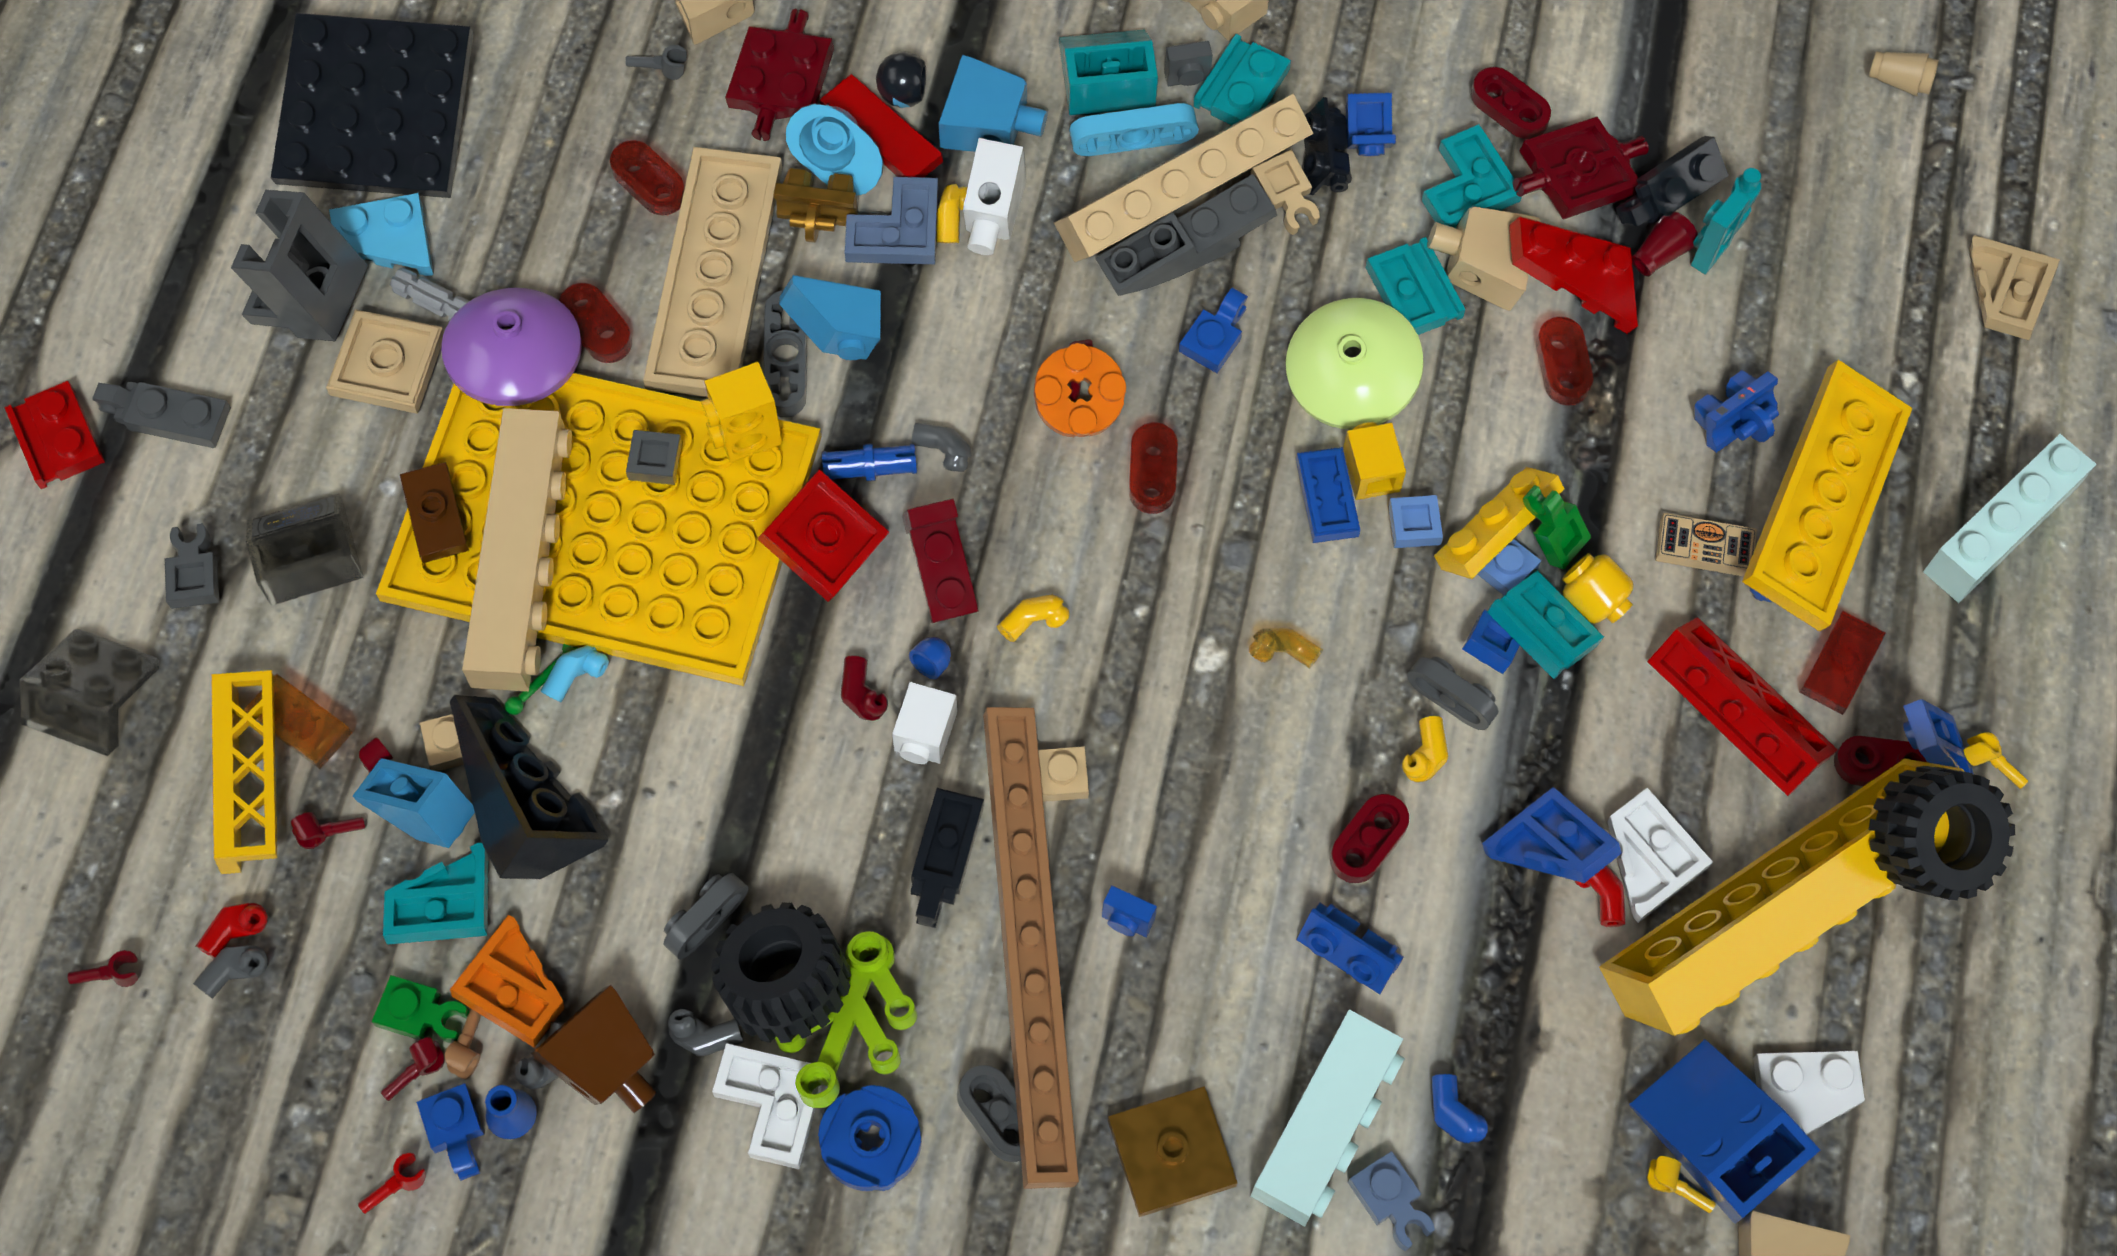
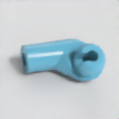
M588 645L562 654L557 659L541 692L554 700L562 702L575 677L585 673L592 677H601L608 667V657L604 653L597 652L595 647Z

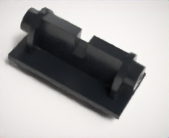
M1323 97L1305 115L1314 133L1304 139L1306 154L1304 172L1312 186L1309 195H1314L1323 185L1330 186L1333 192H1343L1348 189V184L1352 181L1349 154L1334 151V149L1344 151L1348 147L1346 117L1341 114L1340 109L1328 108V98Z

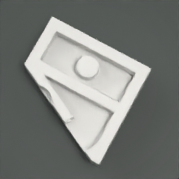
M1648 788L1613 813L1607 821L1611 836L1620 844L1622 854L1617 857L1631 912L1637 923L1702 874L1713 863Z
M1858 1051L1760 1053L1753 1058L1756 1085L1783 1108L1806 1134L1820 1128L1827 1122L1843 1115L1865 1101Z

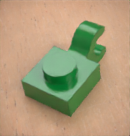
M1534 485L1523 497L1525 507L1542 522L1534 532V535L1549 565L1565 569L1589 541L1591 535L1575 504L1563 501L1559 493L1553 490L1545 498L1539 486Z

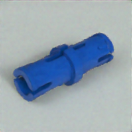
M863 444V449L833 452L822 451L823 473L831 480L866 477V481H876L875 476L905 473L917 474L914 444L873 448V444Z

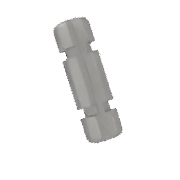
M405 268L398 269L390 281L394 293L405 299L412 297L413 303L441 317L448 315L449 321L461 307L469 302V300L461 296L452 297L453 292L423 277L416 279L417 274Z

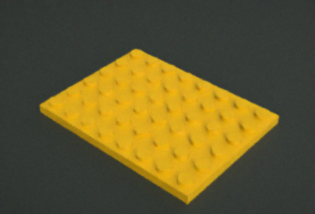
M573 373L568 381L551 395L541 400L518 406H497L480 402L466 395L453 384L423 468L444 462L447 463L469 551L423 563L419 556L407 508L376 591L379 601L470 622L503 408L560 411L565 429H569L572 432V450L570 457H563L561 472H565L566 491L564 499L557 500L555 514H558L560 518V533L558 542L550 543L548 558L553 559V581L551 586H544L542 602L547 604V622L544 631L538 630L537 638L578 648L588 645L595 647L596 651L744 686L783 563L757 538L807 484L821 441V429L778 419L782 438L781 445L730 463L724 447L715 449L706 426L708 421L700 401ZM634 430L678 434L681 436L682 447L675 485L628 480L626 468Z

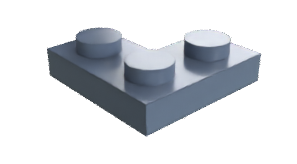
M893 177L892 215L847 214L845 262L935 265L938 178Z

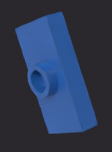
M1343 447L1297 453L1296 464L1313 543L1359 537L1361 530Z

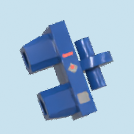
M1741 370L1731 377L1726 385L1728 400L1722 402L1715 396L1707 394L1697 401L1694 406L1695 420L1706 430L1707 446L1717 453L1737 438L1744 441L1751 436L1758 442H1765L1774 436L1775 429L1772 420L1779 416L1773 390L1774 386L1778 384V378L1769 371L1759 378H1755Z

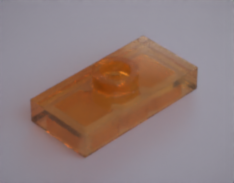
M278 674L274 676L275 736L317 768L321 769L351 736L352 731L347 725ZM262 690L244 709L246 713L262 700ZM263 713L256 719L262 726Z

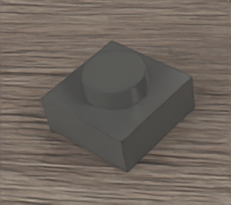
M1209 41L1166 47L1164 74L1168 87L1175 85L1192 86L1206 80L1211 72L1213 57Z
M634 430L626 468L628 480L675 485L682 447L681 436L678 434Z

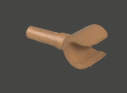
M472 1009L469 1011L458 1040L453 1041L445 1051V1061L449 1072L464 1080L470 1078L480 1060V1054L469 1049L481 1015Z

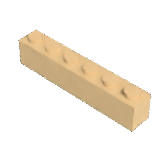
M1293 93L1273 102L1054 222L1074 262L1089 258L1314 133Z
M503 408L462 671L471 688L529 692L531 675H538L540 670L541 650L539 646H536L538 630L544 631L547 622V604L542 602L544 586H551L553 581V559L548 558L550 543H557L559 539L560 518L558 514H555L557 500H563L565 497L566 475L565 472H561L563 457H570L572 450V432L569 429H565L560 411Z

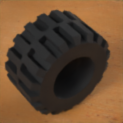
M1930 766L1916 767V771L1906 770L1899 774V783L1890 781L1884 787V791L1887 794L1884 799L1877 798L1873 808L1878 810L1876 820L1870 819L1869 830L1875 831V838L1869 842L1871 851L1880 854L1875 862L1880 870L1889 872L1887 878L1894 884L1902 885L1904 889L1948 900H1958L1959 897L1965 899L1977 896V889L1986 891L1994 885L1993 875L2002 876L2007 868L2003 864L2005 856H2012L2014 846L2009 845V838L2015 835V824L2008 822V817L2013 814L2010 804L2000 802L2004 796L2002 791L1996 786L1989 785L1990 780L1980 775ZM1946 812L1949 820V833L1944 846L1937 853L1934 843L1935 829L1939 819Z
M782 902L780 907L774 909L772 904L761 906V912L753 915L750 911L742 916L744 921L738 926L732 924L726 931L728 935L727 940H719L715 948L719 957L712 959L711 969L715 974L712 977L714 986L738 1025H741L750 1036L753 1037L757 1034L761 1041L769 1043L775 1037L779 1039L780 1043L792 1042L793 1036L798 1034L803 1039L812 1035L811 1029L819 1025L821 1028L826 1026L830 1022L829 1014L831 1012L838 1013L844 1005L840 997L846 996L849 993L850 984L847 978L851 976L850 966L846 961L847 958L824 918L819 913L814 915L811 908L801 905L795 909L793 903ZM797 963L787 975L775 981L766 982L779 968Z

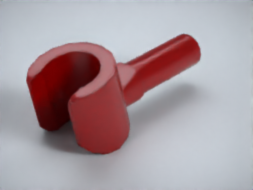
M414 1153L400 1155L393 1166L394 1175L386 1180L385 1184L358 1203L359 1208L364 1214L400 1189L414 1191L424 1184L426 1178L425 1169L420 1170L413 1177L401 1175L406 1167L411 1166L415 1162L416 1157Z

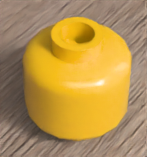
M1588 553L1573 565L1562 578L1566 583L1563 589V596L1591 624L1601 622L1606 618L1611 623H1614L1633 605L1627 599L1633 591V580L1606 554L1593 557Z

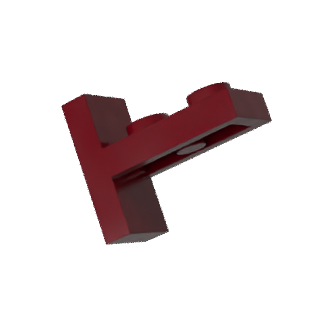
M954 498L907 509L902 518L906 534L910 535L931 623L979 612L956 523L958 513Z

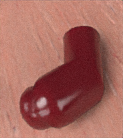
M860 656L845 657L841 685L842 702L862 720L875 721L880 719L887 710L888 700L883 693L878 695L875 690L866 685L868 660Z

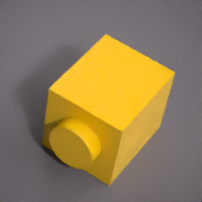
M1368 422L1348 430L1343 451L1355 500L1401 492L1406 469L1393 424L1378 425L1374 422Z

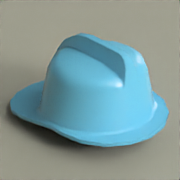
M812 104L800 108L791 116L786 127V142L790 152L828 186L829 176L835 173L850 175L853 177V187L856 196L866 194L877 185L882 175L883 167L879 148L872 138L858 126L856 119L848 111L835 106Z

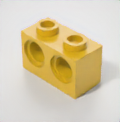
M759 362L704 381L708 399L702 400L701 405L708 421L706 426L715 449L724 447L730 463L782 444L775 400Z

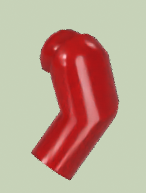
M1605 866L1585 883L1575 881L1581 888L1591 886L1599 895L1600 924L1602 926L1619 927L1625 925L1624 886L1608 866Z
M244 903L222 908L195 947L208 956L215 958L225 948L230 939L260 933L268 922L266 910L257 903Z

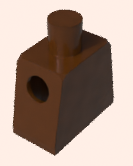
M612 985L600 990L531 1052V1055L594 1105L602 1104L615 1092L626 1106L635 1113L657 1093L638 1072L655 1055L653 1049Z

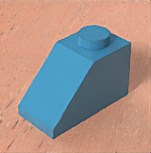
M793 275L780 295L779 305L823 353L835 354L845 360H866L880 340L881 291Z
M383 758L378 761L353 794L358 803L414 839L450 848L455 839L461 835L465 825L475 813L472 803L446 773Z

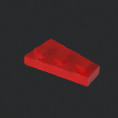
M1524 217L1517 218L1509 225L1512 265L1555 291L1561 288L1566 289L1582 299L1581 307L1593 314L1602 311L1615 319L1614 327L1626 334L1638 327L1630 247Z

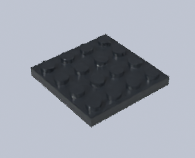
M296 13L271 171L273 182L277 185L403 195L418 193L419 196L451 198L474 36L471 27Z

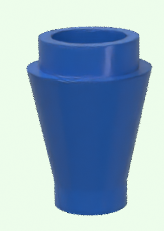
M506 1085L496 1086L488 1092L485 1099V1116L487 1126L493 1134L503 1139H516L525 1135L532 1128L536 1120L537 1109L534 1100L529 1094L519 1089H512ZM510 1103V1106L507 1109L501 1111V1108L504 1105Z

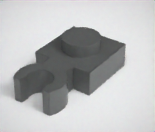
M203 523L197 524V536L191 542H184L183 534L178 527H172L170 531V541L178 552V557L165 558L166 602L171 609L219 603L218 561L213 552L205 553L210 547L211 537Z

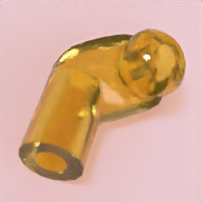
M1291 628L1260 629L1253 635L1255 640L1249 646L1250 655L1260 662L1270 661L1275 652H1285L1309 669L1315 664L1323 651L1322 648Z

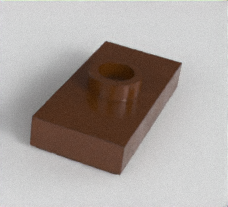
M444 462L400 474L422 562L426 563L469 551L447 463Z

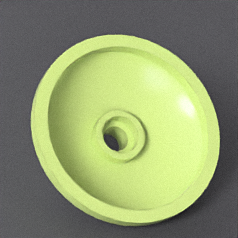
M1341 299L1318 308L1299 325L1288 346L1286 374L1296 401L1316 420L1340 429H1353L1360 424L1368 422L1380 425L1398 415L1416 394L1423 374V351L1414 327L1396 309L1372 299ZM1349 347H1357L1361 350L1360 354L1356 357H1348L1344 353Z

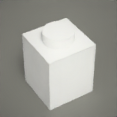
M910 682L892 733L894 751L899 752L902 758L912 763L927 764L928 761L940 764L957 715L956 695Z

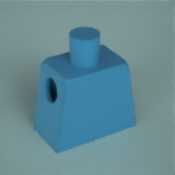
M962 55L939 121L940 148L976 152L979 138L1014 145L1018 131L1042 137L1048 111L1026 106L1027 82L1023 78L969 56Z

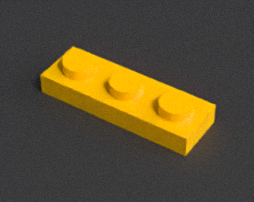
M1529 467L1514 475L1510 483L1491 501L1484 504L1479 513L1460 531L1454 533L1449 538L1448 543L1434 555L1441 570L1473 579L1536 518L1525 507L1523 497L1534 485L1539 486L1545 498L1552 490L1560 494L1565 488L1559 476Z

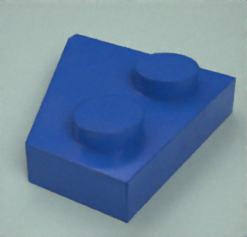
M1923 699L1903 706L1908 721L1903 723V727L1913 749H1919V752L1928 763L1962 768L1964 772L1974 774L1970 763L1964 755V745L1952 715Z

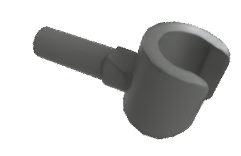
M671 45L664 49L662 56H626V66L662 69L665 77L677 80L684 74V65L680 63L686 61L687 52L679 45Z

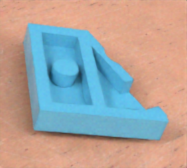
M418 193L329 209L331 224L363 260H370L376 265L392 269L394 264L416 268L419 275H434L422 201Z

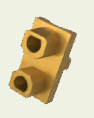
M790 168L783 184H775L773 195L777 204L776 214L777 218L790 219V227L805 228L806 242L815 243L819 230L834 232L836 225L846 226L847 214L858 215L852 176L835 173L829 176L827 189L813 188L812 173L803 169Z

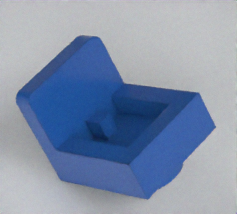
M1392 93L1346 95L1347 149H1358V156L1385 155V148H1391L1396 144V135L1392 134Z

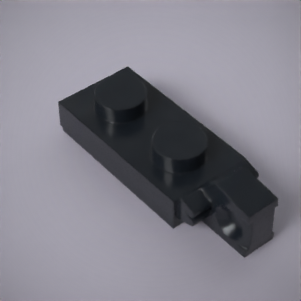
M1704 136L1638 178V185L1635 187L1637 194L1616 207L1621 223L1639 226L1647 221L1653 224L1659 221L1662 216H1669L1728 177L1729 175L1715 137Z
M941 788L936 789L911 875V895L920 897L916 916L918 917L916 924L936 928L943 902L954 905L957 894H960L984 809V799Z

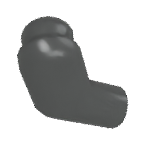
M915 423L912 444L939 449L945 454L943 466L946 470L964 472L968 468L967 460L968 457L972 456L971 447L954 429Z

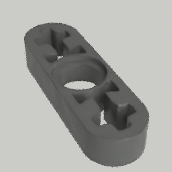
M781 290L772 294L765 303L764 376L775 400L777 416L786 418L797 415L806 404L807 335L791 317L789 320L790 330H782L780 314H782L783 308L779 305L780 295L783 292ZM782 345H791L798 350L796 358L789 362L777 361L772 355L775 349ZM781 377H789L791 393L786 401H782L779 398L781 393Z

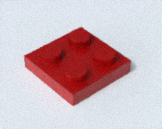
M819 469L757 539L829 602L889 534V531Z

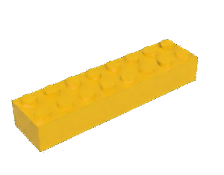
M1903 759L1600 965L1599 968L1624 1016L1674 1036L1687 1033L1696 1028L1701 1022L1700 1018L1716 1007L1725 1006L1735 1001L1740 996V991L1755 980L1774 974L1779 969L1780 963L1796 952H1802L1813 947L1819 941V936L1835 925H1841L1852 920L1857 915V910L1872 899L1891 893L1896 888V884L1887 878L1889 872L1879 869L1875 861L1880 854L1871 851L1869 842L1875 838V831L1869 830L1870 819L1876 820L1878 810L1873 808L1877 798L1884 799L1887 795L1884 787L1890 781L1899 783V774L1906 770L1916 771V767L1920 766L1940 767L1963 772L1964 770L1951 766ZM1946 812L1939 819L1935 829L1934 843L1937 853L1944 846L1949 833V820Z

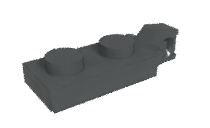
M127 382L125 389L119 385L98 383L92 398L99 406L100 411L115 414L113 419L118 423L124 424L130 431L209 448H216L231 409L227 400L142 382Z

